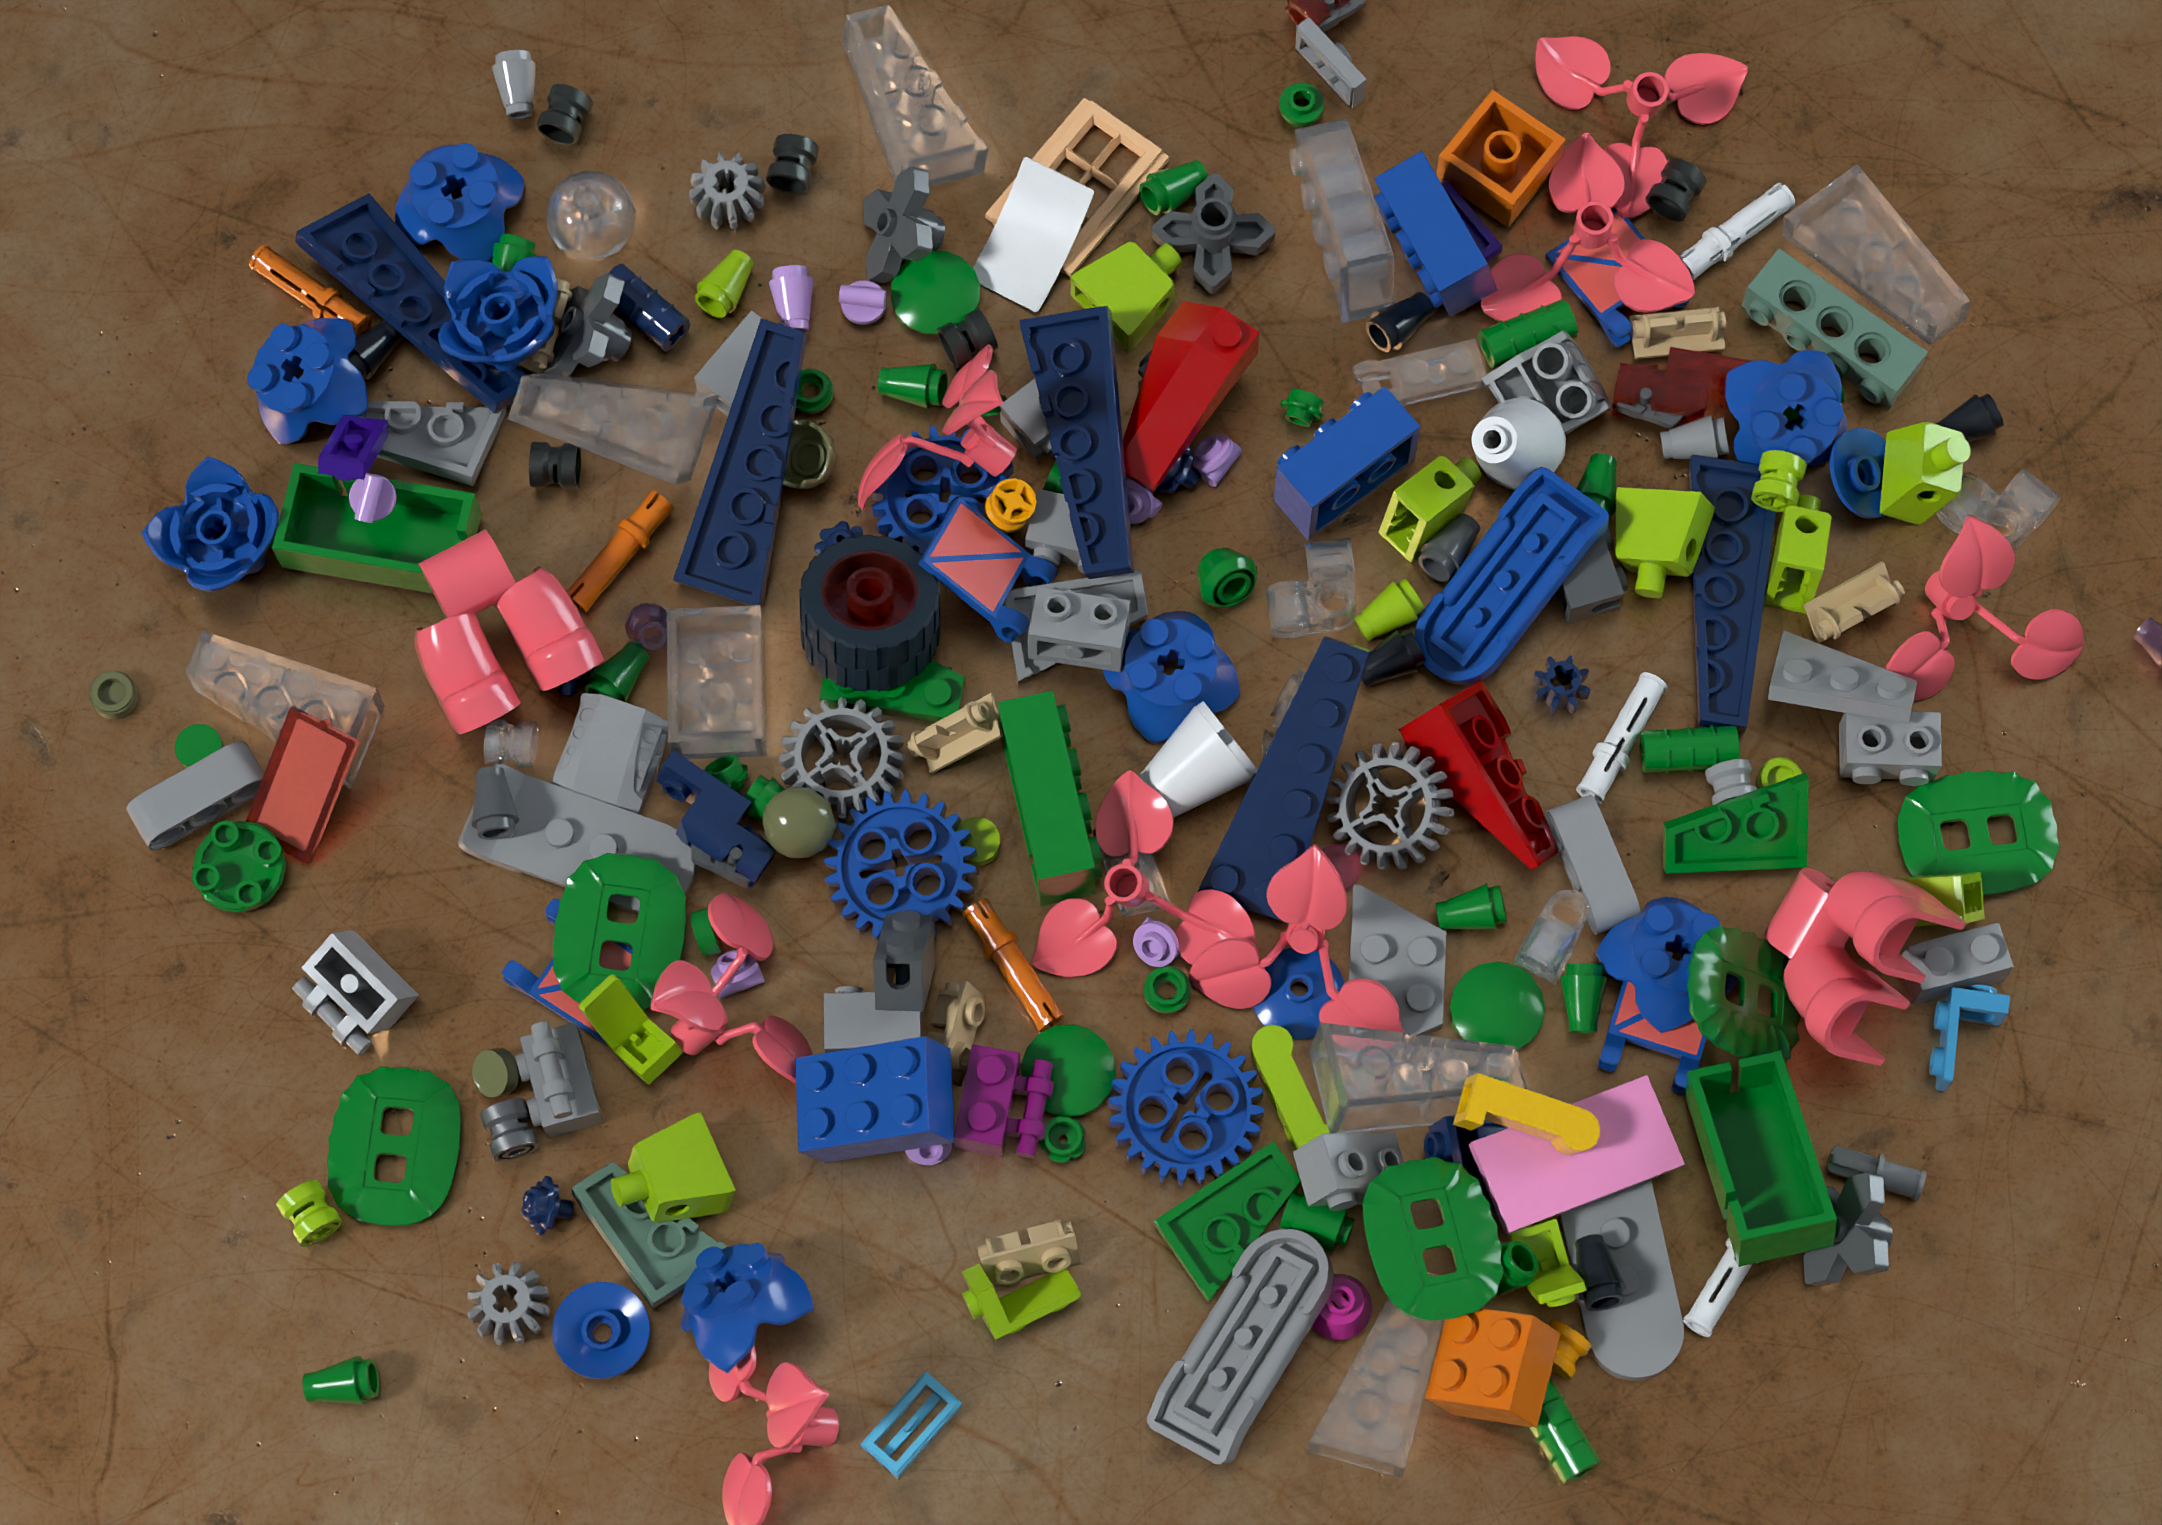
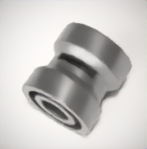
M525 1099L505 1100L487 1107L480 1113L485 1130L492 1132L493 1140L489 1146L495 1161L517 1159L539 1148L540 1144L535 1130L529 1128L528 1123H526L530 1112Z

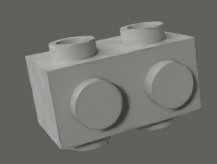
M1038 587L1028 631V658L1121 672L1130 626V600L1119 599L1111 594L1096 596L1076 593L1064 587H1054L1052 589Z
M1912 711L1909 724L1844 713L1839 723L1840 777L1853 778V782L1858 784H1875L1880 782L1881 779H1899L1903 785L1920 786L1927 784L1929 781H1934L1942 767L1941 712Z
M1395 1132L1321 1134L1293 1151L1308 1207L1329 1206L1330 1211H1342L1355 1205L1363 1204L1369 1182L1377 1177L1386 1167L1404 1163Z

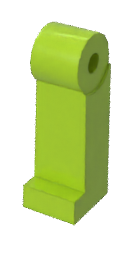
M1268 1025L1259 1029L1254 1035L1251 1058L1293 1151L1321 1134L1344 1133L1338 1119L1324 1124L1293 1060L1294 1044L1292 1036L1281 1026Z

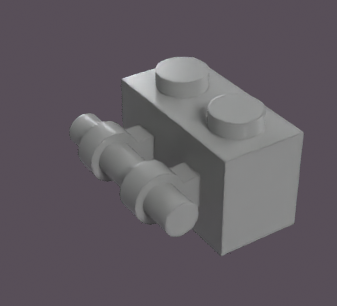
M354 930L331 933L302 966V969L318 984L317 986L304 976L292 988L304 1001L302 1007L311 1016L318 1015L333 1030L332 1037L342 1046L347 1044L357 1055L363 1054L372 1044V1041L361 1029L367 1034L389 1030L419 996ZM332 999L347 1013L346 1016L331 1002Z
M548 1021L533 1024L531 1026L532 1034L520 1037L523 1052L515 1054L522 1082L531 1080L535 1097L527 1099V1104L534 1127L542 1125L549 1139L603 1124L604 1120L585 1047L576 1022L552 1029Z

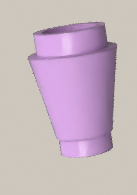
M788 265L772 270L773 279L769 281V286L780 324L804 331L805 333L809 332L814 278L809 276L808 267Z

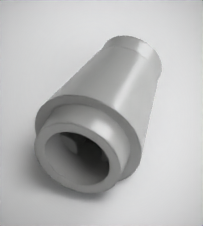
M526 50L500 52L495 56L496 64L492 66V71L504 109L506 110V117L509 119L529 118L533 115L536 62L531 60V54Z
M1709 415L1669 429V431L1660 432L1664 459H1690L1691 455L1718 459V455L1729 454L1723 417L1712 419V416Z

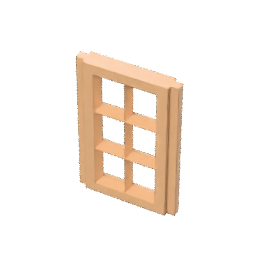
M1086 98L1081 100L1032 158V160L1054 171L1067 158L1085 171L1077 180L1078 183L1085 185L1093 176L1112 189L1090 216L1085 215L1083 225L1080 227L1060 270L1062 274H1066L1069 277L1079 269L1140 196L1139 186L1142 182L1146 181L1147 175L1161 171L1169 161V156L1162 152L1161 148L1092 100L1089 101ZM1096 125L1113 137V139L1091 164L1072 150L1089 129ZM1121 143L1140 157L1121 180L1116 182L1099 170V168ZM1014 181L985 214V217L994 226L1006 203Z

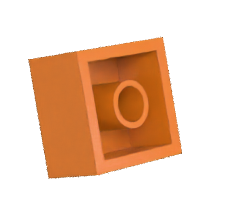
M1492 90L1440 153L1436 175L1440 182L1443 183L1445 180H1448L1462 197L1509 228L1550 177L1552 169L1563 156L1566 139Z
M1482 1308L1479 1311L1454 1319H1445L1425 1398L1454 1416L1537 1428L1560 1333L1534 1315Z

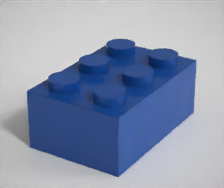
M1423 151L1374 178L1380 193L1373 196L1380 209L1379 211L1391 233L1397 232L1395 236L1413 271L1422 267V269L1417 271V274L1435 309L1443 305L1449 316L1452 317L1498 291L1487 261Z
M1386 386L1373 395L1371 392L1361 395L1352 403L1348 414L1338 421L1334 418L1326 421L1316 430L1313 440L1302 448L1298 445L1291 447L1279 458L1278 466L1276 467L1274 501L1307 540H1310L1415 461L1420 425Z
M923 1036L795 1058L798 1152L827 1163L955 1143L951 1048Z

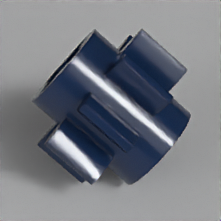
M1550 656L1546 662L1547 673L1542 671H1535L1532 682L1543 686L1536 692L1534 701H1545L1550 706V715H1554L1557 709L1566 708L1571 714H1574L1577 709L1576 697L1588 700L1591 689L1580 683L1587 679L1589 670L1588 668L1579 670L1573 664V656H1569L1566 661L1555 662ZM1555 680H1558L1561 685L1554 687L1553 683ZM1569 684V690L1565 691L1563 685Z

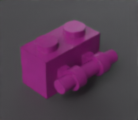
M972 1044L954 1132L956 1149L1003 1158L1008 1135L1019 1137L1017 1155L1035 1158L1038 1140L1044 1139L1046 1124L1042 1123L1046 1099L1052 1097L1054 1082L1050 1081L1053 1063L1045 1060H1034L1031 1077L1019 1076L1021 1068L1019 1052ZM1015 1094L1027 1096L1023 1119L1011 1118Z

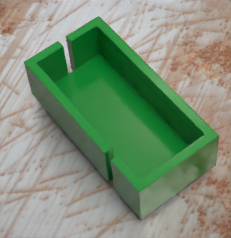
M293 464L272 546L282 568L433 593L418 563L478 532L482 512L475 493L388 479L396 491L395 507L387 517L373 521V523H367L354 519L355 512L349 501L350 489L357 479L350 481L342 480L348 496H343L341 483L333 475L318 474L317 466Z
M1053 690L997 702L998 715L1003 732V737H1001L1028 856L1034 860L1031 868L1040 907L1060 903L1067 899H1078L1096 895L1095 879L1103 878L1100 865L1102 864V857L1097 837L1088 838L1087 836L1092 834L1090 823L1092 816L1086 792L1077 793V791L1082 790L1080 781L1081 769L1076 748L1067 749V747H1071L1069 734L1071 728L1066 705H1056Z
M1782 1051L1740 1059L1738 1064L1737 1092L1730 1093L1732 1077L1730 1062L1687 1071L1685 1099L1723 1220L1727 1219L1726 1229L1738 1267L1834 1246L1837 1218Z

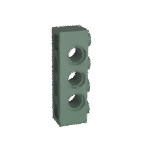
M1780 248L1749 284L1741 305L1755 322L1760 325L1771 326L1781 333L1784 340L1795 350H1817L1826 353L1832 360L1840 378L1843 377L1855 385L1859 393L1869 402L1874 404L1880 403L1887 409L1892 407L1920 372L1928 354V351ZM1787 301L1798 302L1803 306L1804 310H1790L1784 303ZM1833 327L1840 332L1841 336L1830 337L1821 328ZM1870 353L1879 362L1867 363L1860 358L1859 354Z

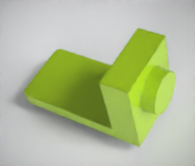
M614 974L609 975L579 1004L580 1010L615 1056L648 1085L683 1053L678 1044L646 1016L620 979Z
M1555 1216L1508 1234L1510 1242L1520 1241L1525 1243L1537 1257L1538 1270L1534 1275L1533 1281L1525 1287L1539 1304L1547 1303L1549 1307L1565 1305L1576 1299L1575 1294L1586 1291L1584 1280L1569 1264Z
M979 1263L962 1271L969 1290L962 1293L963 1299L973 1319L982 1317L995 1340L1007 1334L1016 1333L1023 1329L1025 1325L1049 1313L1063 1310L1069 1303L1082 1296L1079 1287L1067 1269L1049 1273L1001 1298H998L992 1283Z

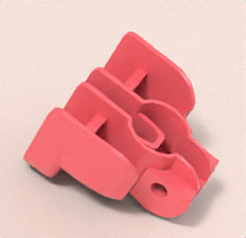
M486 529L418 563L447 618L425 629L422 627L417 628L414 640L415 648L425 676L437 696L450 725L457 734H464L501 717L521 703L509 677L503 672L476 615L492 605L503 618L534 683L542 691L564 684L604 661L605 657L592 632L587 629L573 600L557 578L546 569L538 566L534 569L535 572L515 583L499 549Z
M1802 868L1765 930L1764 936L1772 946L1790 958L1784 970L1783 980L1789 1000L1805 1019V1026L1810 1036L1835 1056L1882 1066L1886 1059L1854 1031V1028L1870 1001L1904 1010L1908 1008L1910 1001L1873 971L1862 969L1855 963L1844 949L1849 936L1852 937L1858 954L1883 974L1923 983L1926 975L1899 953L1918 920L1922 919L1963 930L1966 922L1923 888L1899 878L1874 871H1852L1834 883L1820 871Z

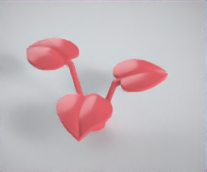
M1577 36L1541 37L1536 44L1535 68L1540 85L1546 95L1560 107L1570 110H1581L1589 105L1594 93L1599 96L1622 92L1628 93L1626 97L1627 106L1634 115L1639 117L1632 139V146L1624 143H1614L1604 149L1619 165L1625 180L1623 195L1613 208L1622 217L1628 219L1637 217L1650 209L1646 203V196L1654 184L1661 182V172L1667 164L1665 155L1660 149L1655 147L1640 148L1643 132L1649 117L1655 115L1660 110L1664 101L1667 100L1668 102L1677 101L1680 115L1689 122L1700 125L1716 123L1723 119L1734 106L1741 85L1748 72L1746 65L1734 59L1716 54L1693 53L1679 57L1667 68L1664 78L1655 72H1645L1640 74L1634 83L1630 80H1625L1623 84L1601 87L1610 75L1611 64L1607 52L1595 41Z
M1586 132L1563 151V156L1552 169L1549 178V195L1556 208L1565 213L1577 212L1574 234L1570 236L1568 244L1552 268L1546 273L1540 260L1528 254L1516 253L1501 259L1491 270L1498 291L1482 299L1480 306L1488 316L1497 321H1505L1518 316L1520 312L1524 314L1540 308L1541 305L1545 306L1561 300V292L1551 279L1559 273L1575 247L1579 244L1587 249H1598L1605 244L1610 246L1615 260L1622 265L1614 276L1613 285L1618 298L1632 310L1652 313L1668 309L1691 300L1695 294V288L1691 274L1684 262L1671 248L1661 242L1641 239L1632 244L1627 257L1622 254L1617 243L1618 237L1611 232L1613 224L1611 209L1623 195L1625 188L1624 176L1616 161Z
M990 344L985 346L957 372L943 396L942 404L947 409L959 401V406L947 419L943 427V433L949 436L966 424L970 427L961 441V446L966 449L965 453L913 436L905 438L903 434L899 433L875 454L864 471L858 491V504L862 510L865 511L867 498L889 478L901 463L906 451L912 447H919L961 461L967 467L976 462L994 477L1001 474L1007 468L1017 452V447L997 433L981 416L1003 405L998 390V375L992 369L987 371L993 352V347Z
M1966 516L1961 532L1948 550L1940 570L1935 572L1925 585L1926 596L1936 606L1931 615L1937 622L1939 639L1930 631H1922L1911 636L1901 644L1884 668L1917 681L1914 701L1927 699L1938 693L1947 684L1953 673L1955 659L1949 651L1945 650L1950 642L1946 618L1964 620L1975 611L2012 641L2020 644L2012 654L2011 665L2020 675L2029 679H2046L2063 672L2078 658L2085 644L2080 622L2073 614L2066 610L2050 609L2040 613L2030 621L2025 630V636L2015 632L1976 601L1975 597H1979L1983 589H1994L2007 581L2015 564V554L2011 544L2000 531L1992 525L1972 516Z
M1129 770L1111 786L1102 801L1096 818V837L1103 852L1111 857H1122L1129 854L1128 859H1124L1122 864L1112 867L1105 877V890L1109 896L1105 898L1106 907L1104 914L1100 918L1098 909L1092 903L1083 899H1067L1056 904L1045 916L1040 927L1032 964L1046 973L1060 977L1087 976L1103 969L1112 960L1118 947L1115 934L1105 926L1111 921L1115 905L1118 903L1125 907H1136L1147 900L1184 920L1178 926L1175 934L1179 942L1181 957L1191 965H1193L1196 958L1205 949L1220 940L1243 938L1250 940L1256 945V933L1253 923L1244 908L1233 897L1224 892L1211 889L1195 893L1189 903L1188 912L1149 891L1148 879L1134 867L1138 861V852L1153 854L1161 850L1172 835L1174 819L1171 808L1166 800L1135 772Z
M1317 845L1311 846L1301 856L1282 867L1270 880L1267 888L1268 904L1279 919L1289 924L1287 931L1280 934L1278 942L1265 957L1259 959L1258 949L1250 940L1227 938L1205 949L1196 958L1190 969L1189 981L1196 990L1223 1006L1233 1009H1244L1259 1004L1269 993L1271 977L1264 967L1271 965L1286 945H1290L1296 952L1308 954L1317 950L1320 955L1326 991L1332 998V1000L1326 1002L1321 1007L1319 1020L1330 1037L1348 1047L1377 1049L1391 1045L1404 1036L1399 1006L1392 993L1385 986L1371 979L1359 978L1347 981L1341 987L1340 992L1335 988L1328 954L1329 942L1324 937L1326 930L1335 928L1343 920L1347 910V895L1336 868Z
M727 892L718 894L709 903L708 918L719 938L727 945L737 948L735 959L712 989L707 977L699 968L686 961H674L666 967L656 983L651 1010L666 1013L679 1019L671 1027V1035L681 1050L689 1055L699 1054L714 1040L722 1046L729 1039L747 1033L755 1034L752 1043L758 1055L772 1069L796 1084L795 1058L810 1056L813 1053L808 1041L795 1026L777 1016H769L763 1021L762 1025L758 1022H752L727 1031L725 1030L728 1018L717 996L745 961L747 953L759 961H764L770 956L773 949V938L768 924L754 907L734 895H729Z
M754 1345L749 1354L728 1373L709 1362V1382L715 1396L719 1400L733 1402L741 1390L745 1395L767 1402L769 1408L766 1412L768 1417L767 1434L771 1444L775 1446L774 1448L756 1453L753 1459L747 1453H739L730 1463L724 1478L722 1491L724 1513L729 1525H762L769 1510L772 1497L770 1475L767 1469L762 1466L767 1459L786 1453H800L803 1445L829 1447L835 1442L839 1430V1420L836 1411L831 1407H822L829 1393L813 1382L797 1364L788 1362L780 1364L771 1376L766 1392L752 1387L748 1379L756 1368Z

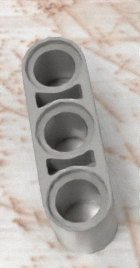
M238 741L217 750L141 793L129 802L126 811L147 848L151 851L159 850L177 842L253 799L267 788L269 781L247 743Z
M1590 794L1546 810L1547 824L1592 932L1595 935L1611 930L1621 921L1640 914L1641 910L1638 899L1595 798Z

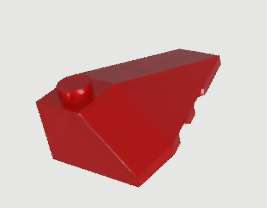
M1183 301L1156 336L1123 438L1125 472L1128 478L1151 493L1155 491L1258 354L1259 331L1222 307Z
M1479 680L1398 729L1405 740L1407 750L1410 747H1416L1420 750L1418 763L1426 757H1432L1436 761L1434 767L1428 773L1429 776L1435 772H1445L1447 779L1439 785L1443 789L1452 790L1453 798L1528 868L1533 870L1559 853L1539 801L1527 795L1523 785L1522 776L1527 773L1522 759L1513 760L1505 737L1512 734L1508 723L1482 680Z

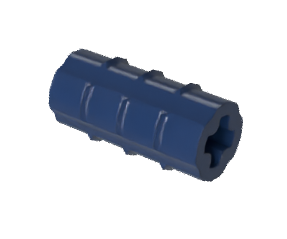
M623 263L613 267L609 273L625 281L619 304L614 311H618L630 322V325L638 328L646 335L647 339H651L663 351L666 352L674 348L688 332L691 325L689 323L690 320L674 307V304H670L658 294L657 290L652 289L641 279V276H637Z

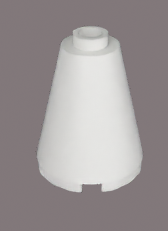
M1513 398L1495 405L1477 424L1472 434V447L1480 468L1491 481L1507 489L1516 490L1532 472L1540 467L1547 468L1554 473L1565 456L1566 437L1561 421L1546 406L1532 399Z
M1202 701L1197 706H1194L1139 777L1166 800L1174 818L1253 780L1258 769L1206 703Z

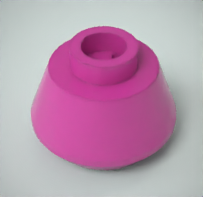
M1334 1274V1283L1330 1297L1312 1327L1321 1335L1334 1340L1349 1339L1359 1334L1368 1324L1372 1313V1301L1366 1287L1352 1276Z

